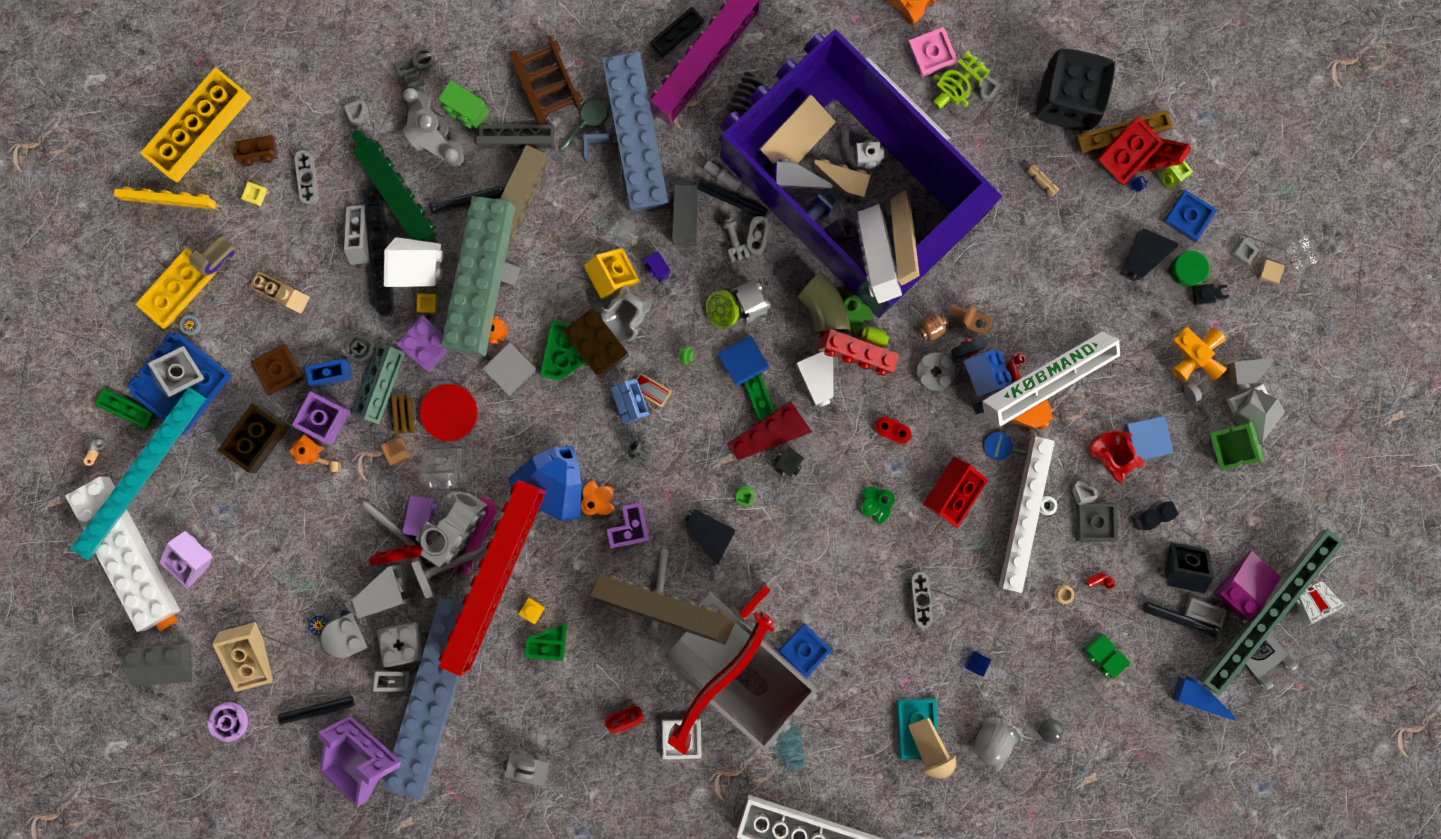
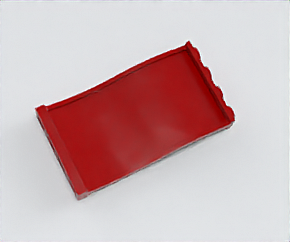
M755 611L753 614L757 622L740 652L707 682L696 695L681 725L675 723L670 729L667 743L683 755L690 748V730L700 713L749 664L760 647L766 631L769 630L773 633L775 630L771 617L763 611L760 614Z

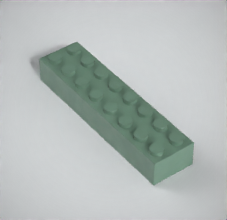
M476 196L471 198L441 347L449 351L486 356L515 213V207L509 201Z

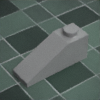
M778 159V162L772 164V179L781 188L818 190L832 188L831 183L797 163H790L789 159Z
M365 205L346 207L344 252L350 265L369 263L370 260Z

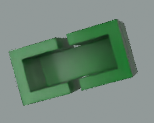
M1099 632L1082 648L1086 652L1084 656L1091 663L1096 662L1100 667L1098 671L1106 678L1109 676L1115 679L1131 664L1119 650H1115L1116 646L1104 634Z

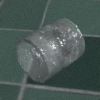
M1305 238L1285 246L1287 255L1292 257L1290 264L1293 271L1318 263L1316 254L1311 252L1313 245L1310 238ZM1303 250L1304 254L1298 256V251Z

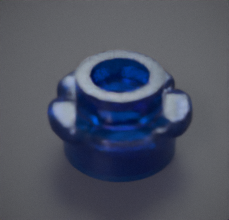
M1144 176L1135 178L1129 182L1130 189L1139 192L1146 188L1148 180H1145Z

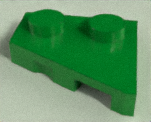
M564 623L553 629L543 631L538 635L528 637L526 639L524 658L564 662L568 624Z

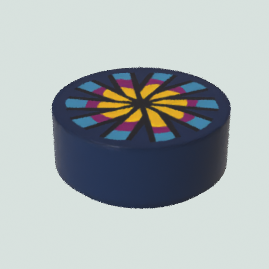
M322 615L313 617L309 622L310 632L314 635H321L324 626L329 620Z

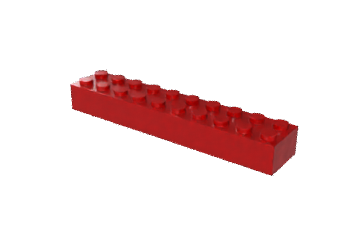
M520 480L512 485L510 490L511 498L509 502H505L502 508L504 513L502 519L497 521L494 527L496 533L493 539L490 538L486 546L487 554L479 562L478 568L480 570L478 575H475L470 583L472 589L463 599L462 605H464L461 613L457 614L454 621L456 624L455 629L449 633L446 640L448 642L446 650L443 649L438 658V661H440L439 668L458 676L470 673L547 492L546 490Z

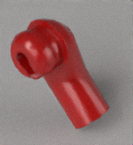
M1022 353L1014 354L1007 364V369L1012 377L1011 382L1021 379L1018 369L1025 362V356Z
M1102 572L1085 579L1089 588L1097 584L1107 589H1113L1116 586L1114 578Z

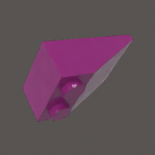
M1250 550L1213 591V594L1240 619L1250 621L1264 606L1281 576Z

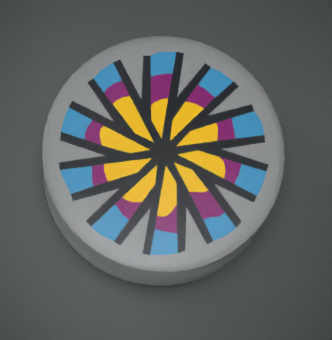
M185 316L180 322V329L185 334L196 335L201 330V322L194 316Z

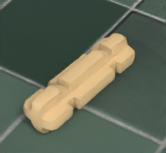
M1033 164L1026 171L1030 177L1033 176V180L1043 190L1046 189V193L1049 196H1054L1059 191V188L1055 184L1052 185V181L1042 171L1039 172V168Z

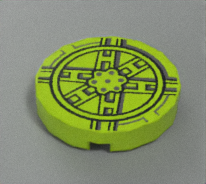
M728 291L713 292L706 301L707 317L715 327L720 329L731 327L737 322L739 317V306L734 301L736 300L735 297Z

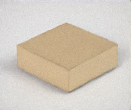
M1265 260L1259 279L1279 284L1285 265Z

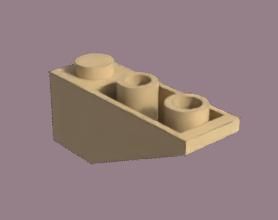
M825 159L815 160L813 168L842 195L863 201L871 175L860 169L856 171L850 170L848 166L838 164V166L830 164L831 162Z
M259 271L249 287L300 314L310 298Z

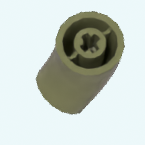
M820 271L803 289L797 299L802 302L809 312L815 334H821L822 331L829 329L840 333L851 331L850 320L843 299L829 278Z

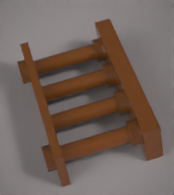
M551 35L547 36L550 45L525 56H518L516 50L509 53L540 125L548 124L545 118L549 116L548 114L575 102L580 110L582 109L580 102H583L580 92H575L558 53L561 51L557 40L553 41ZM554 52L558 62L532 73L525 72L524 66H526V63ZM559 69L562 70L565 79L539 90L537 88L533 90L531 83L534 82L533 80ZM569 86L572 96L546 107L540 106L538 100L541 97Z

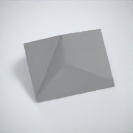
M184 346L148 363L156 386L168 398L204 380V377Z
M1252 389L1231 417V420L1237 425L1253 421L1257 438L1260 442H1263L1283 416L1285 410L1277 398L1257 389Z

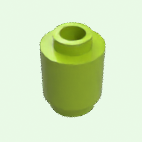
M869 326V328H863L860 340L882 348L883 346L887 347L889 336H887V331Z

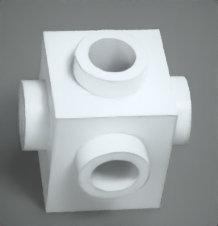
M865 140L863 143L856 144V167L865 166L866 169H873L880 164L881 159H884V150L880 148V142Z

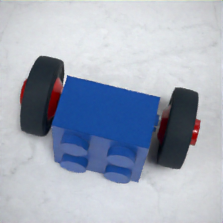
M970 338L960 342L961 345L953 348L951 352L954 359L969 357L964 363L978 397H986L981 402L973 405L974 412L977 415L984 413L982 401L989 398L992 392L1011 385L1012 377L1010 372L1006 370L1004 356L998 349L976 356L975 354L987 346L984 338L975 340Z

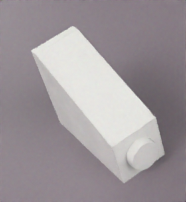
M820 352L796 363V367L814 406L819 405L821 408L830 404V399L833 398V357L826 356L824 352Z

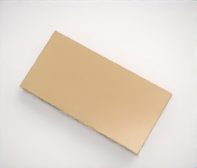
M810 94L758 150L771 164L778 162V159H789L790 163L798 164L836 121Z

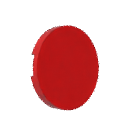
M444 384L433 388L424 397L420 407V419L425 430L434 438L449 442L456 441L465 437L474 429L478 420V408L473 395L468 390L458 385Z

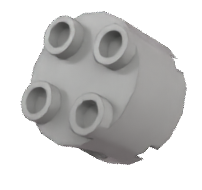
M749 281L730 290V293L736 299L734 300L736 305L739 306V318L741 321L745 319V325L766 316L768 313L767 309L770 308L768 299L763 298L761 293L762 287L759 281Z

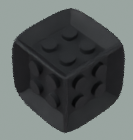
M1057 50L1048 62L1042 80L1036 107V118L1045 123L1074 130L1086 131L1095 128L1102 120L1109 102L1115 75V61L1101 55L1080 50Z

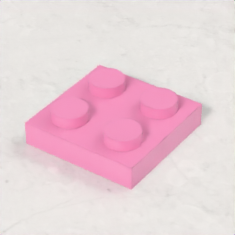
M944 27L908 41L922 77L957 64V57Z

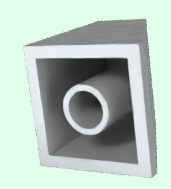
M401 565L387 567L352 599V612L355 616L357 615L358 619L412 601Z

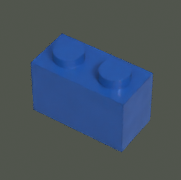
M345 359L305 367L308 384L315 388L353 380L350 361Z

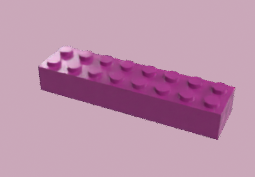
M729 0L722 4L720 13L710 19L709 27L699 33L698 41L694 46L690 45L685 52L686 56L682 61L679 60L675 64L673 73L663 79L662 87L652 93L650 97L652 113L669 126L673 123L761 10V0Z

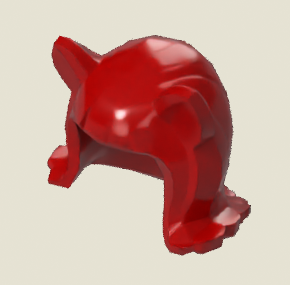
M1114 430L1102 433L1093 439L1088 450L1094 459H1100L1104 469L1117 482L1122 483L1125 476L1135 467L1142 468L1145 464L1143 459L1136 455L1134 446L1129 441L1132 433Z

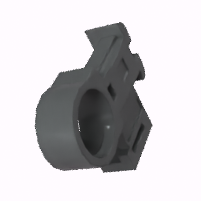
M424 48L412 53L413 58L400 64L396 61L394 62L400 77L405 79L408 88L416 89L425 85L424 80L420 79L419 74H421V71L430 69L434 65L435 59L433 54ZM431 56L429 63L425 65L418 63L423 58Z

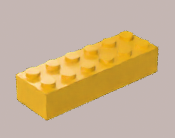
M215 67L140 154L166 176L178 183L252 97Z

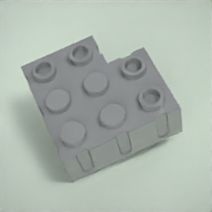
M453 491L448 494L445 500L453 506L446 518L437 525H432L426 521L416 538L423 548L421 556L438 567L445 563L448 564L452 558H456L459 553L466 549L468 537L471 538L477 530L475 525L478 521L481 522L486 515L484 510L487 504L470 493L465 494ZM435 530L440 532L442 537L428 546L426 543L428 531Z

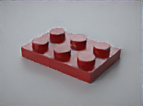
M1136 116L1096 160L1121 185H1125L1164 142L1139 116Z

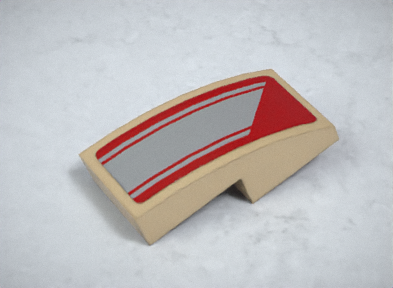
M640 372L637 381L643 397L663 408L672 391Z

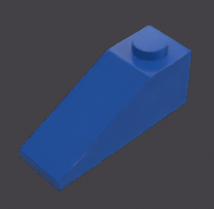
M1186 676V679L1178 678L1173 700L1235 721L1236 717L1204 685L1198 684V679Z

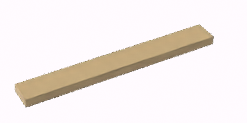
M907 190L890 199L897 276L901 285L920 276L910 194Z

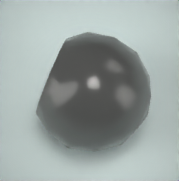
M1055 719L1044 721L1039 730L1041 738L1049 744L1060 742L1063 735V725Z

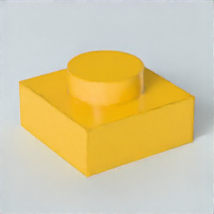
M529 597L518 615L536 624L546 607Z

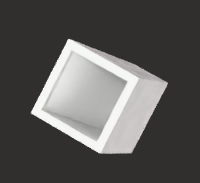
M396 237L384 250V286H435L443 276V269H440V262L443 260L441 244Z

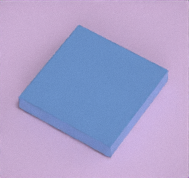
M1165 416L1126 424L1127 432L1132 433V437L1129 440L1134 446L1136 455L1143 460L1174 453Z

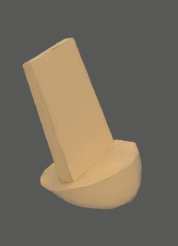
M930 718L910 724L908 727L925 765L921 772L930 777L946 779L953 774L956 768V755L948 754Z

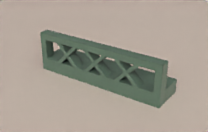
M380 343L377 344L352 415L380 424L405 352Z

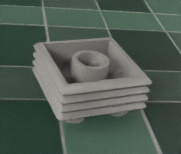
M416 621L377 630L384 668L416 662L422 659L423 650ZM399 640L400 642H404V646H402L401 649L396 645V643H398Z

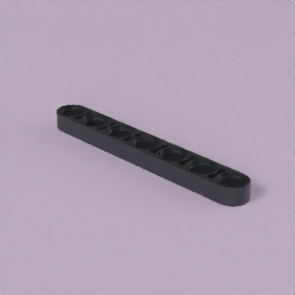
M370 187L364 192V205L375 309L379 315L389 317L395 310L393 287H388V291L385 294L378 292L379 286L384 284V275H377L376 270L379 266H384V254L381 257H376L374 254L376 248L382 247L385 250L388 246L384 203L378 189ZM371 192L378 193L376 201H369L368 197ZM374 210L380 212V217L377 220H372L370 217L371 212ZM375 229L382 230L380 238H373L372 233ZM383 303L390 305V310L387 313H382L380 310Z

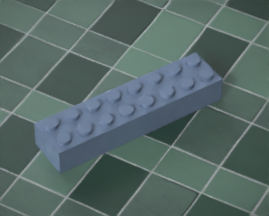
M640 52L602 58L630 212L634 213L667 207V192Z

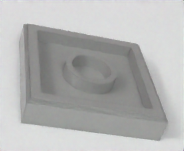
M510 342L483 368L509 396L537 371Z

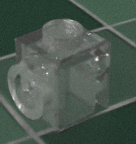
M623 216L622 220L617 219L610 235L615 240L614 243L623 249L625 247L630 249L632 245L635 246L640 238L638 234L641 231V227Z

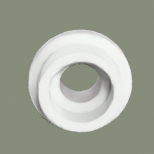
M1050 496L1043 497L1040 513L1043 515L1054 514L1057 510L1056 500ZM1046 502L1050 504L1049 509L1044 508Z

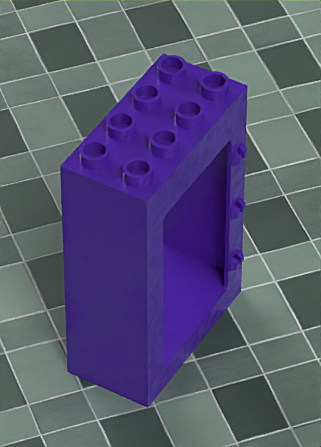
M834 29L826 38L821 33H817L812 37L803 49L807 53L798 64L793 59L788 60L776 73L779 81L770 90L765 85L760 86L748 99L751 107L747 112L740 116L737 111H734L722 122L720 129L723 133L718 139L721 142L720 159L854 295L862 300L863 304L870 307L872 313L879 319L976 226L1003 196ZM810 94L823 108L834 100L839 101L950 212L916 246L920 276L904 285L900 284L902 296L878 304L876 296L872 297L866 278L867 273L764 169V165L768 160L758 149Z

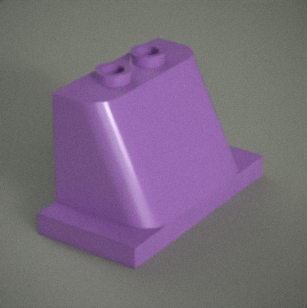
M351 716L318 732L317 738L324 743L319 772L356 807L369 799L380 778L400 767L401 761Z

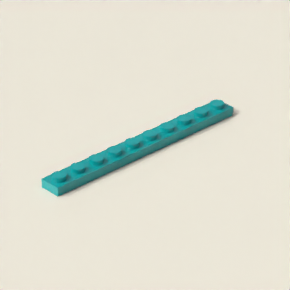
M188 387L70 548L72 551L86 560L91 559L207 398Z

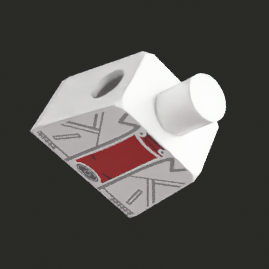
M1322 581L1313 586L1310 584L1296 601L1306 626L1344 607L1339 598Z

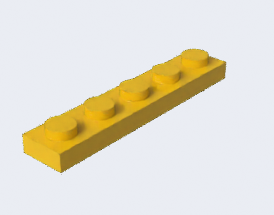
M131 187L114 190V197L122 201L215 209L216 202L210 199L209 195L205 194L191 196L189 193L179 192V195L165 190L155 193L153 190L142 188L141 191H135Z

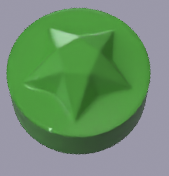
M745 485L739 487L735 493V500L742 506L750 505L755 497L754 490Z

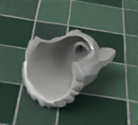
M625 285L620 289L619 296L610 303L607 309L603 307L600 309L601 318L617 339L632 341L639 332L636 328L644 320L645 314L650 310L652 302L649 300L643 301L640 297L631 294L629 287Z
M988 717L978 722L979 725H982V728L977 734L975 745L969 750V756L980 757L985 764L992 765L993 770L998 772L1010 757L1013 746L1019 747L1023 737L1020 730L1013 724H1010V722L1000 718Z

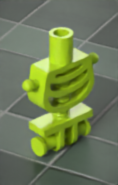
M967 51L962 57L968 64H965L961 59L957 61V65L964 71L962 74L955 70H948L942 78L939 75L934 76V80L939 81L937 89L941 92L933 101V104L941 110L949 100L956 106L962 102L963 106L967 107L969 103L965 99L971 93V85L967 79L971 77L980 85L982 78L977 73H981L983 78L990 74L991 70H988L983 62L977 63L979 58L977 56L973 57L970 51ZM963 84H965V86L967 87L966 92H964V89L962 87Z

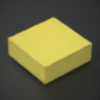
M247 181L241 199L261 207L267 189Z

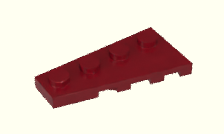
M790 400L727 444L737 459L741 460L812 433V431Z

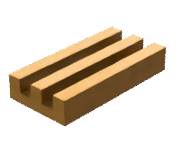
M412 395L391 396L395 434L415 433ZM404 399H407L410 429L406 427ZM397 400L400 401L402 430H400Z

